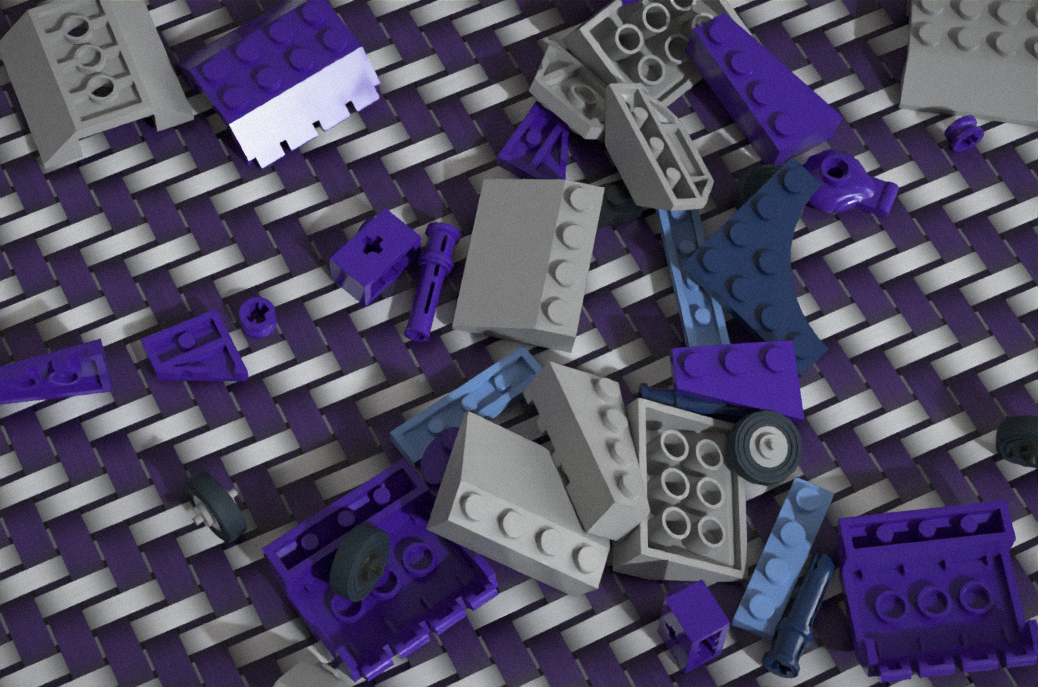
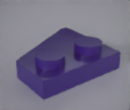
M217 308L140 339L142 348L158 380L245 381L249 379L248 371Z

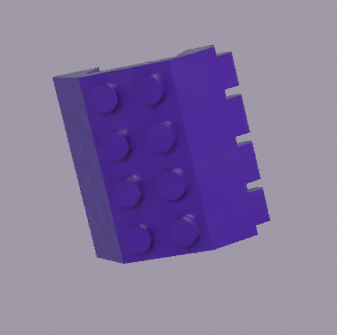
M285 0L175 64L176 69L195 94L202 92L231 131L236 150L248 165L256 162L261 170L285 156L279 144L280 142L284 141L287 148L292 152L318 137L312 123L317 121L321 130L326 132L351 117L345 105L349 102L353 110L358 113L380 100L376 89L379 88L378 84L381 82L363 47L326 0Z
M405 457L261 549L288 602L335 666L354 682L362 677L369 682L394 665L392 657L396 655L402 660L429 642V632L432 631L439 635L466 617L465 608L468 607L475 611L499 595L496 589L499 586L495 578L496 573L481 554L472 558L464 546L426 529L433 506L430 504V488ZM361 523H368L388 533L390 552L384 574L374 589L364 599L354 602L332 592L330 587V571L336 552L347 534L355 526Z
M1007 500L838 519L839 579L855 655L868 677L877 676L880 683L911 679V672H916L919 678L954 674L955 667H959L962 673L998 669V662H1002L1006 668L1036 665L1038 658V624L1036 619L1028 620L1027 622L1025 620L1009 555L1016 536Z

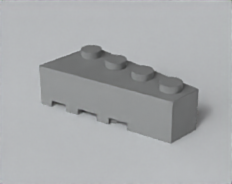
M549 361L523 391V395L529 405L535 404L540 416L536 419V423L541 434L549 435L555 451L551 456L556 467L561 469L569 478L570 483L566 486V489L586 533L623 542L651 511L619 383Z

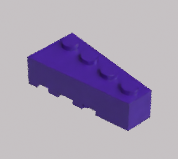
M725 12L692 30L685 52L764 164L782 166L792 157L796 158L833 137L843 116Z

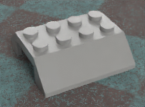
M907 0L906 16H909L906 62L901 75L899 108L961 117L972 115L976 119L1038 127V0Z

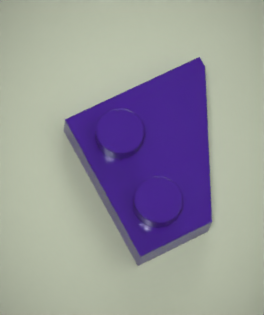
M536 101L497 156L496 165L522 179L566 180L568 124L554 112L544 108L540 102Z

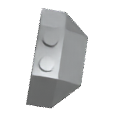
M642 83L608 84L605 91V146L636 206L668 211L703 209L707 203L714 180L682 121L662 102L648 95L649 90Z

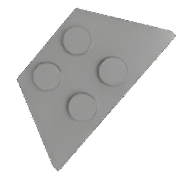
M551 41L529 92L540 101L544 108L554 112L567 123L574 133L581 135L584 139L605 140V91L608 85L557 42Z

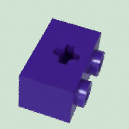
M385 208L376 217L371 216L366 219L352 239L348 242L340 243L333 250L329 258L331 279L363 306L367 307L418 260L421 254V236Z
M702 579L690 586L685 582L671 589L666 594V599H664L657 632L682 672L686 674L721 655L730 621Z

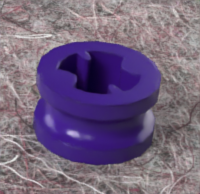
M972 115L963 116L955 120L944 132L946 139L952 141L951 146L955 152H963L972 148L984 136V131L981 127L976 126L977 120Z
M253 297L246 300L240 307V325L242 331L247 336L264 338L269 336L276 328V310L268 299ZM259 312L261 317L265 313V321L257 323L256 319L251 322V314Z

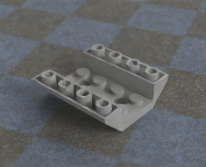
M57 0L28 9L0 40V56L45 169L83 157L79 139L151 116L158 132L194 120L192 110L144 0ZM76 27L88 29L84 35L79 37L68 34ZM105 86L113 89L111 94L106 97L93 95V92L99 87Z

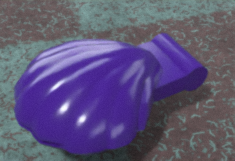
M833 149L824 150L821 153L810 156L807 162L802 165L821 183V186L807 202L809 205L817 208V210L823 213H841L860 208L880 218L888 217L899 190L898 185L869 176L859 160L855 159L850 153Z

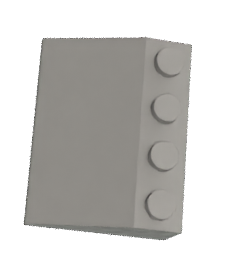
M612 0L562 40L573 56L607 85L615 83H642L649 90L648 95L668 107L703 78L685 52L694 28L725 12L751 36L752 34L727 0H643L627 5H622L621 0Z
M483 179L452 329L571 353L577 334L605 188L565 179Z
M635 399L625 407L651 512L623 542L613 540V571L648 580L699 581L702 579L705 582L736 583L748 581L745 479L740 477L731 466L727 453L728 436L734 424L646 399Z
M470 411L464 413L426 527L427 530L573 597L598 589L610 550V539L586 533L566 489V486L570 483L569 478L561 469L556 467L551 456L553 451Z

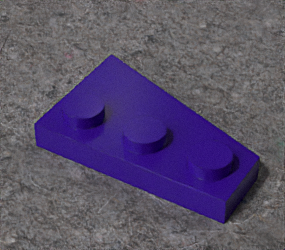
M101 338L0 367V405L112 392L111 375Z
M793 340L680 347L670 350L669 357L674 393L722 405L723 403L748 408L750 412L761 410L779 412L792 422L799 424L804 421Z

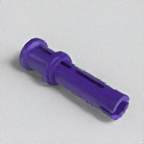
M433 222L427 225L425 235L428 238L424 252L419 255L417 261L421 274L413 298L408 324L404 331L405 337L415 342L423 343L430 339V331L444 277L452 272L454 263L451 257L454 245L459 243L461 233L456 227L442 222Z

